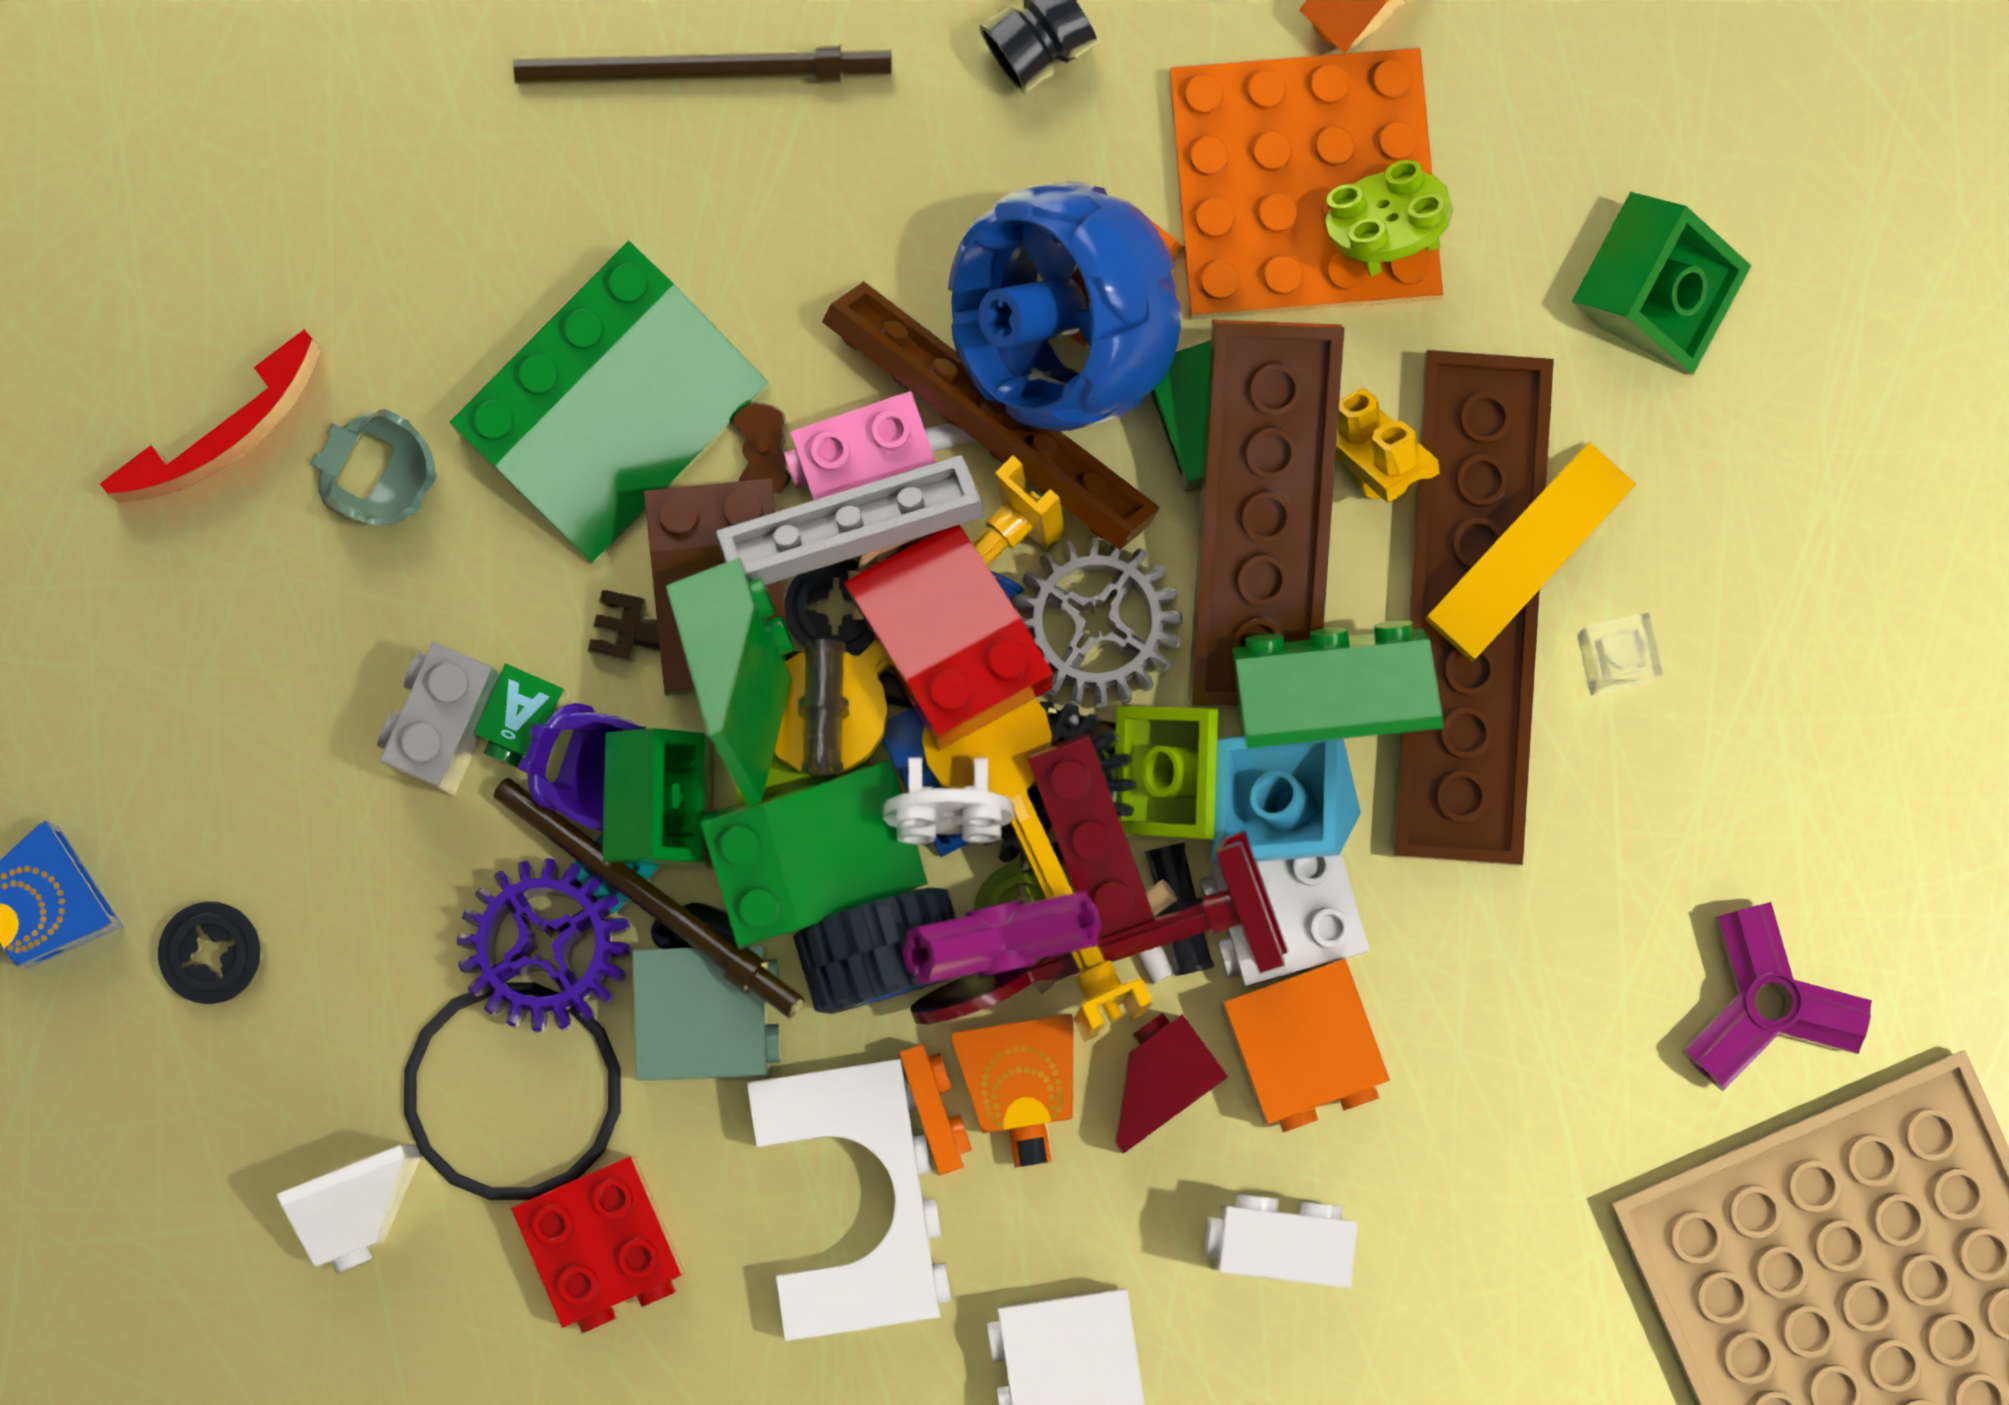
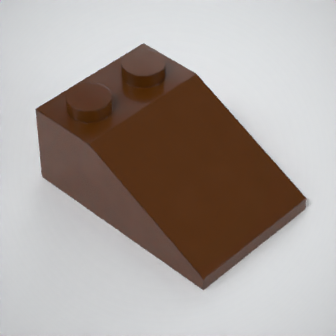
M772 478L644 491L665 696L697 693L666 586L725 563L716 534L717 530L776 512ZM780 580L767 584L766 586L776 612L770 618L781 614L787 625L783 581ZM790 653L785 654L787 661L790 659Z

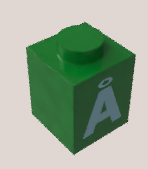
M505 663L474 731L478 738L488 742L484 754L518 768L521 757H526L532 739L529 733L533 722L544 725L554 712L566 705L570 695L565 689Z

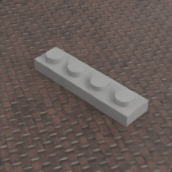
M959 455L717 530L716 534L725 563L740 558L751 581L762 577L767 585L984 517L981 499L963 455Z

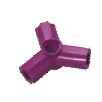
M1082 891L1028 904H1023V900L966 912V917L909 929L907 930V940L902 951L907 971L915 976L919 985L976 972H978L979 977L1036 965V959L1098 946V934L1102 927L1097 906L1091 902L1087 892Z
M1771 902L1715 917L1737 996L1682 1051L1690 1063L1707 1080L1712 1082L1721 1091H1724L1779 1034L1859 1054L1871 1019L1872 1000L1794 980ZM1765 984L1775 986L1784 997L1785 1006L1783 1013L1774 1021L1761 1016L1755 1006L1756 994Z

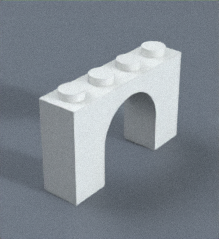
M901 1059L748 1082L747 1087L756 1147L823 1137L847 1138L867 1147L882 1161L891 1177L895 1191V1211L891 1226L883 1241L870 1254L849 1264L776 1276L785 1341L939 1318L941 1316L939 1303L951 1301L946 1263L933 1265L929 1239L941 1237L936 1198L923 1200L920 1174L932 1173L926 1134L913 1135L910 1111L917 1110V1106Z

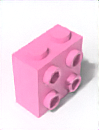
M911 391L791 431L795 449L784 452L795 488L808 485L813 501L936 463Z

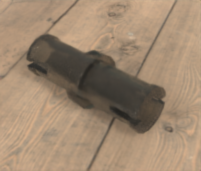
M819 639L816 640L817 649H815V643L812 641L804 644L805 696L798 699V715L804 719L802 771L809 775L831 776V771L836 775L843 772V719L849 716V700L843 697L846 645L836 640Z

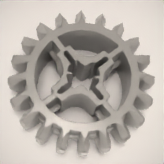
M1088 536L1086 541L1087 556L1078 557L1075 546L1069 540L1061 545L1062 555L1066 561L1061 566L1048 553L1041 555L1039 562L1042 569L1048 574V577L1044 580L1037 574L1027 571L1022 581L1029 589L1036 592L1035 597L1015 595L1013 606L1020 611L1030 613V618H1022L1054 674L1052 690L1048 691L1047 694L1055 697L1060 692L1064 682L1074 686L1070 694V704L1080 706L1083 700L1084 689L1095 690L1094 703L1096 708L1104 709L1107 705L1106 689L1115 687L1120 702L1127 704L1132 700L1131 690L1127 684L1128 681L1134 679L1145 692H1149L1153 688L1154 682L1151 676L1144 670L1148 665L1158 672H1168L1171 663L1166 657L1159 654L1157 649L1158 647L1167 650H1177L1179 648L1181 639L1174 634L1163 632V627L1181 624L1183 614L1175 610L1162 611V605L1175 600L1178 592L1176 587H1166L1157 592L1154 589L1153 585L1158 583L1165 575L1166 570L1162 565L1154 566L1145 575L1138 570L1146 558L1147 552L1138 548L1133 553L1129 563L1119 559L1123 548L1118 550L1111 544L1109 556L1098 555L1099 542L1097 537ZM1086 573H1105L1115 576L1112 582L1100 594L1094 597H1083L1073 591L1068 593L1060 588L1069 579ZM1131 586L1140 595L1147 608L1150 626L1147 642L1133 635L1134 631L1122 622L1119 615L1120 605ZM1115 597L1110 604L1107 625L1114 631L1103 636L1099 630L1097 638L1089 636L1081 649L1078 648L1083 641L1086 620L1079 613L1090 609L1094 615L1095 608L1103 609L1109 599ZM1047 603L1060 610V615L1065 617L1074 629L1073 639L1061 659L1050 647L1044 633L1043 614ZM1100 647H1109L1121 654L1125 652L1134 658L1125 666L1110 672L1091 673L1078 670L1087 656L1093 650Z

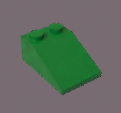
M736 558L669 584L666 588L708 734L750 807L762 801L792 683L785 654L795 651L782 615L770 618L776 612L764 580L761 577L751 581L740 558Z
M892 759L763 796L760 803L750 807L745 801L705 813L700 823L738 947L796 931L822 922L824 917L892 897L928 884L917 844L897 841V828L889 826L883 820V806L886 801L902 794Z

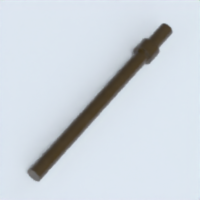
M841 44L816 45L815 51L514 59L515 83L816 77L817 83L842 82V76L892 75V50L842 51Z
M505 778L497 786L493 795L497 801L725 971L724 979L744 994L753 991L789 1019L800 1010L805 998L768 971L769 963L750 948L744 947L741 950L626 864L603 862V847L555 811L540 807L534 801L531 794L511 778Z

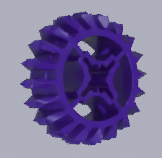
M551 858L544 860L541 878L535 877L534 869L528 861L518 863V873L521 882L513 884L511 878L501 870L494 875L496 883L503 890L499 895L494 897L488 890L482 887L475 892V896L488 906L484 914L481 915L474 910L466 909L462 915L466 922L478 927L477 934L464 933L458 935L457 945L468 950H476L477 955L461 960L458 963L459 969L463 973L473 974L482 972V975L471 982L468 990L474 997L482 996L491 990L494 991L484 1007L485 1011L492 1016L497 1015L508 1004H511L507 1013L506 1023L513 1028H519L527 1012H531L530 1023L532 1030L536 1033L545 1032L549 1013H553L555 1023L560 1030H569L571 1028V1018L568 1009L572 1007L576 1008L578 1014L583 1019L590 1021L595 1017V1014L586 999L594 993L602 1002L610 1004L614 996L607 988L601 985L604 978L607 976L617 982H624L627 973L620 967L610 964L612 957L625 958L632 955V947L629 944L612 942L613 936L624 934L630 930L629 921L626 918L607 920L606 917L612 914L610 910L619 904L618 898L612 894L596 902V897L593 894L600 889L601 885L604 886V882L598 876H593L579 888L580 881L577 878L581 868L575 863H571L567 867L561 880L558 879L559 870L557 862ZM546 895L561 896L575 901L584 909L572 917L566 914L556 920H544L533 910L528 900ZM512 912L519 928V937L516 944L503 954L505 959L496 964L495 941L497 933L504 919ZM530 920L541 932H545L550 938H552L555 932L559 933V938L551 945L555 952L553 957L558 963L560 971L549 960H545L538 953L534 960L530 959V953L538 947L534 939L536 934L529 925ZM593 927L595 933L593 958L587 971L578 981L570 963V953L573 947L585 938L584 932ZM534 971H545L557 983L562 992L545 997L527 996L512 990L506 982L518 974L524 977Z

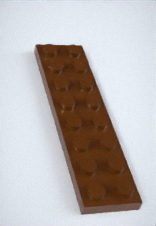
M1427 350L1425 353L1419 443L1438 459L1440 474L1431 479L1417 480L1408 621L1413 623V629L1423 628L1430 639L1442 710L1443 728L1403 732L1400 734L1393 857L1507 866L1523 865L1540 590L1473 662L1456 649L1425 618L1546 488L1554 359Z

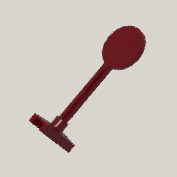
M1243 830L1220 838L1216 849V856L1227 890L1203 897V903L1099 938L1098 948L1105 962L1118 961L1209 930L1217 934L1241 926L1259 974L1284 966L1285 960L1283 955L1287 954L1289 950L1246 831ZM1071 952L1045 957L1038 961L1036 965L979 977L978 972L931 991L918 999L910 1007L915 1024L928 1025L945 1022L993 1006L1012 997L1034 982L1063 979L1080 972Z

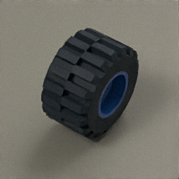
M930 887L895 895L824 917V921L800 929L793 938L815 1011L827 1014L838 1013L949 980L944 979L919 985L915 976L907 971L902 951L907 940V930L956 919L948 890Z

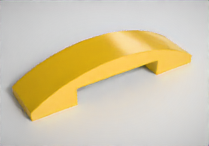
M1589 442L1444 597L1425 620L1467 659L1473 662L1633 489L1636 483Z

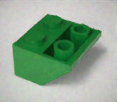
M660 728L606 733L603 862L711 869V857L700 823L705 813L712 811L714 743L706 733Z

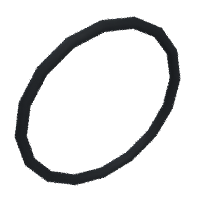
M535 982L506 983L512 990L523 995L545 997L559 993ZM491 990L478 997H474L468 992L452 999L420 1031L404 1069V1116L420 1154L451 1185L488 1200H530L578 1179L604 1153L621 1112V1067L605 1029L594 1018L590 1021L583 1019L575 1007L568 1009L594 1036L608 1069V1111L594 1145L567 1172L533 1187H491L457 1173L429 1143L417 1114V1071L431 1038L458 1010L489 998L494 991Z

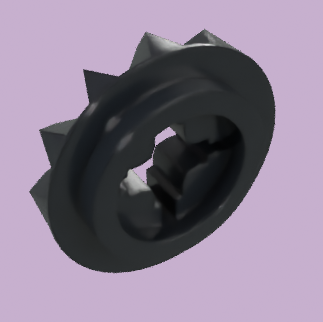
M848 559L799 574L794 577L789 585L785 597L786 622L793 637L807 651L826 648L855 655L860 654L875 640L864 619L854 620L852 614L843 615L841 625L838 626V635H832V626L829 625L828 616L818 613L817 610H808V606H818V603L829 601L830 592H833L834 582H839V591L842 592L844 602L854 604L855 606L844 582L849 580L848 571L858 569L859 562Z
M200 902L182 909L164 928L158 946L160 970L168 985L183 998L207 1005L233 1000L254 982L259 963L263 958L258 930L242 911L220 902ZM200 928L204 935L209 936L215 943L224 941L229 943L233 940L235 942L234 945L227 947L228 951L220 956L222 964L220 969L223 977H220L219 973L214 971L209 964H192L188 967L186 965L187 962L194 960V956L202 951V944L200 942L202 937L198 930Z

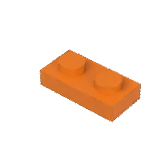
M924 1044L900 1051V1058L939 1176L964 1168L961 1155L971 1152L972 1148L961 1115L948 1118L940 1093L952 1090L941 1054L938 1053L928 1057Z

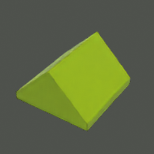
M1116 706V732L1120 736V740L1115 746V755L1130 754L1132 763L1129 766L1117 770L1118 779H1135L1137 788L1133 791H1119L1118 801L1129 803L1134 807L1132 816H1119L1125 834L1214 839L1218 709Z

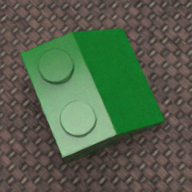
M1630 191L1572 302L1607 332L1685 373L1694 375L1752 265L1686 205Z

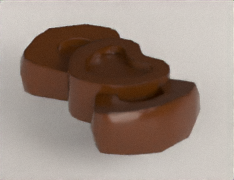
M761 402L752 403L742 408L733 417L732 423L734 428L745 438L742 452L748 461L738 481L772 478L773 492L776 495L790 484L791 476L786 469L787 462L782 451L785 436L781 429L785 422V414L774 405Z

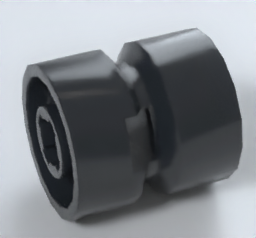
M1024 0V9L1022 11L1007 6L979 25L982 37L990 52L1007 77L1022 93H1027L1054 74V59L1068 63L1098 44L1096 34L1076 0Z

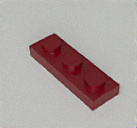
M1090 733L1028 754L1030 766L1076 893L1086 891L1091 902L1097 906L1102 927L1099 931L1098 939L1154 920L1155 917Z

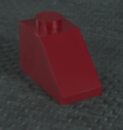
M1163 1012L1133 1034L1139 1046L1128 1054L1115 1137V1145L1122 1154L1228 1078L1183 1014L1170 1022Z

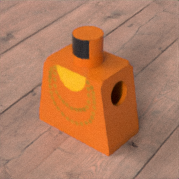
M1072 1014L951 1033L952 1044L982 1132L984 1134L1009 1130L1015 1168L1053 1162L1047 1123L1073 1119L1074 1023Z

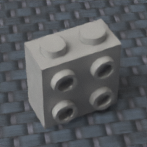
M432 642L428 654L419 651L414 657L404 680V687L411 691L401 714L391 711L379 734L377 746L384 749L380 761L399 773L455 796L480 741V738L474 734V731L500 674L493 667L436 642Z

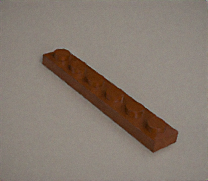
M863 281L830 304L822 323L837 333L848 346L867 356L889 373L896 383L910 389L936 409L947 422L958 426L987 448L998 461L1005 463L1012 455L1022 463L1024 476L1028 481L1035 485L1043 495L1051 489L1060 498L1061 506L1086 524L1097 537L1108 541L1118 550H1121L1151 525L1160 509L1157 504L1061 431L1030 427L1010 418L1006 413L1003 403L988 400L977 390L964 370L954 349Z

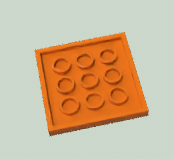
M1421 48L1170 67L1169 79L1190 320L1441 300L1443 287L1439 248L1431 252L1424 248L1414 255L1389 262H1380L1382 272L1370 277L1364 262L1361 263L1359 260L1345 257L1332 246L1325 221L1329 211L1326 201L1327 196L1334 188L1340 185L1355 184L1365 177L1385 172L1390 165L1401 160L1417 161L1421 164L1424 173L1432 175Z

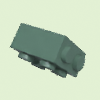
M762 945L736 946L740 950L748 947L766 960V950ZM695 948L633 950L636 1080L663 1081L770 1077L769 1063H781L780 1025L768 1024L767 1002L753 991L744 994L724 979L725 971ZM777 959L766 960L769 963L768 971L779 978Z

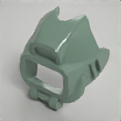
M386 409L361 414L353 418L343 428L332 423L327 431V434L330 436L320 455L315 454L310 463L312 467L320 470L318 489L321 499L327 508L341 516H347L358 522L373 525H389L402 521L411 515H416L425 494L433 485L437 474L430 448L412 424L403 417ZM362 434H370L393 447L392 456L370 496L366 499H360L341 489L336 484L342 468Z

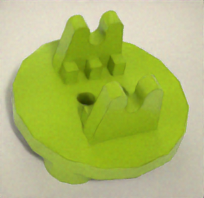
M1401 160L1390 165L1385 172L1365 177L1355 184H1344L1334 188L1326 199L1329 211L1325 221L1332 246L1345 257L1359 260L1361 263L1364 262L1367 273L1371 277L1382 272L1380 262H1389L1414 255L1424 248L1428 252L1440 248L1439 237L1449 226L1453 207L1445 184L1434 175L1424 173L1419 162Z

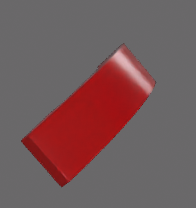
M303 329L253 367L269 388L171 462H168L158 450L150 445L102 481L100 485L108 495L119 503L141 501L183 490L225 469L262 441L291 409L315 368L321 352L320 347L308 332Z

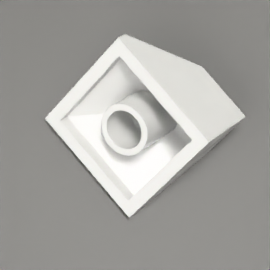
M399 1145L277 1194L281 1207L315 1267L332 1262L335 1272L339 1273L373 1259L369 1247L385 1241L421 1159L416 1145Z

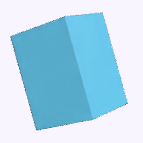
M1243 736L1217 739L1214 839H1212V862L1215 865H1219L1216 849L1220 838L1243 830L1247 833L1257 862L1340 855L1361 814L1344 739L1248 749Z

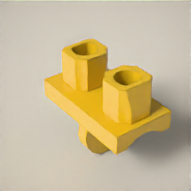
M1359 389L1339 400L1336 458L1356 474L1357 487L1371 499L1383 498L1389 503L1403 495L1411 483L1420 479H1431L1440 474L1438 459L1417 442L1416 432L1404 421H1393L1381 411L1378 399L1367 389Z

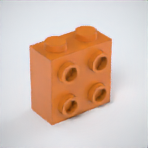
M1346 958L1221 1003L1264 1125L1279 1121L1283 1133L1319 1120L1315 1109L1318 1106L1339 1099L1343 1111L1376 1100L1380 1098L1376 1086L1390 1081Z

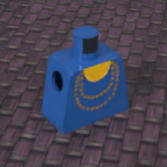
M45 820L0 860V951L5 949L17 967L28 969L110 934L123 926L59 825Z

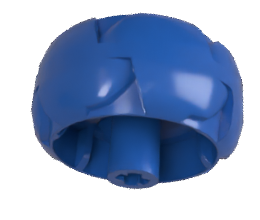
M1058 182L1028 187L1012 192L997 201L995 208L978 217L965 232L954 256L948 282V290L952 291L953 323L951 328L953 342L960 362L977 390L986 399L996 403H1003L1006 413L1015 421L1030 427L1053 431H1070L1111 422L1124 416L1141 404L1144 396L1161 383L1168 373L1175 356L1181 331V306L1176 298L1175 284L1171 272L1174 268V262L1165 242L1151 221L1132 203L1108 196L1104 188L1082 182ZM1076 264L1083 276L1088 291L1089 309H1087V301L1083 290L1071 279ZM1037 273H1039L1043 281L1037 282ZM1079 330L1081 331L1090 346L1089 355L1082 374L1063 365L1053 351L1048 339L1072 335Z

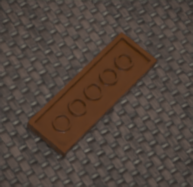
M1212 319L1188 699L1192 705L1237 706L1231 648L1246 647V638L1262 634L1284 635V643L1310 640L1311 631L1324 628L1345 329L1340 324Z

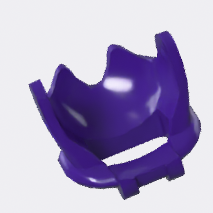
M581 703L568 704L554 712L544 725L533 722L529 733L532 739L526 757H521L518 769L528 773L530 794L540 807L553 811L558 810L579 824L603 832L606 733L646 729L647 726L622 717L595 713L590 705ZM574 729L558 776L554 782H549L545 776L553 745L561 731Z

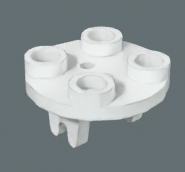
M974 757V786H965V789L932 790V787H922V758H909V793L891 798L883 806V820L889 826L897 828V841L907 844L933 842L936 840V834H962V840L970 843L995 842L1001 839V827L1009 824L1014 818V804L1010 798L988 792L987 757Z

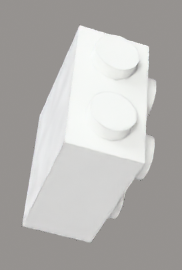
M1342 852L1339 856L1257 862L1289 950L1287 954L1283 955L1285 960L1284 966L1259 974L1241 926L1226 930L1228 938L1217 941L1227 978L1238 975L1242 988L1369 952V946ZM1210 861L1207 865L1210 876L1200 879L1203 897L1227 890L1220 866Z
M1236 1194L1235 1207L1220 1205L1219 1218L1207 1217L1203 1256L1214 1258L1213 1269L1220 1273L1351 1288L1358 1222L1342 1220L1344 1207L1300 1202L1299 1214L1277 1212L1279 1199Z
M1126 1288L998 1307L1000 1321L987 1323L993 1362L1006 1360L1009 1386L997 1388L999 1405H1145Z

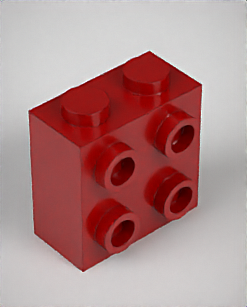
M628 1156L511 1208L562 1328L577 1322L583 1334L617 1319L613 1306L637 1296L642 1308L676 1293L677 1290L672 1280L686 1274L636 1156Z

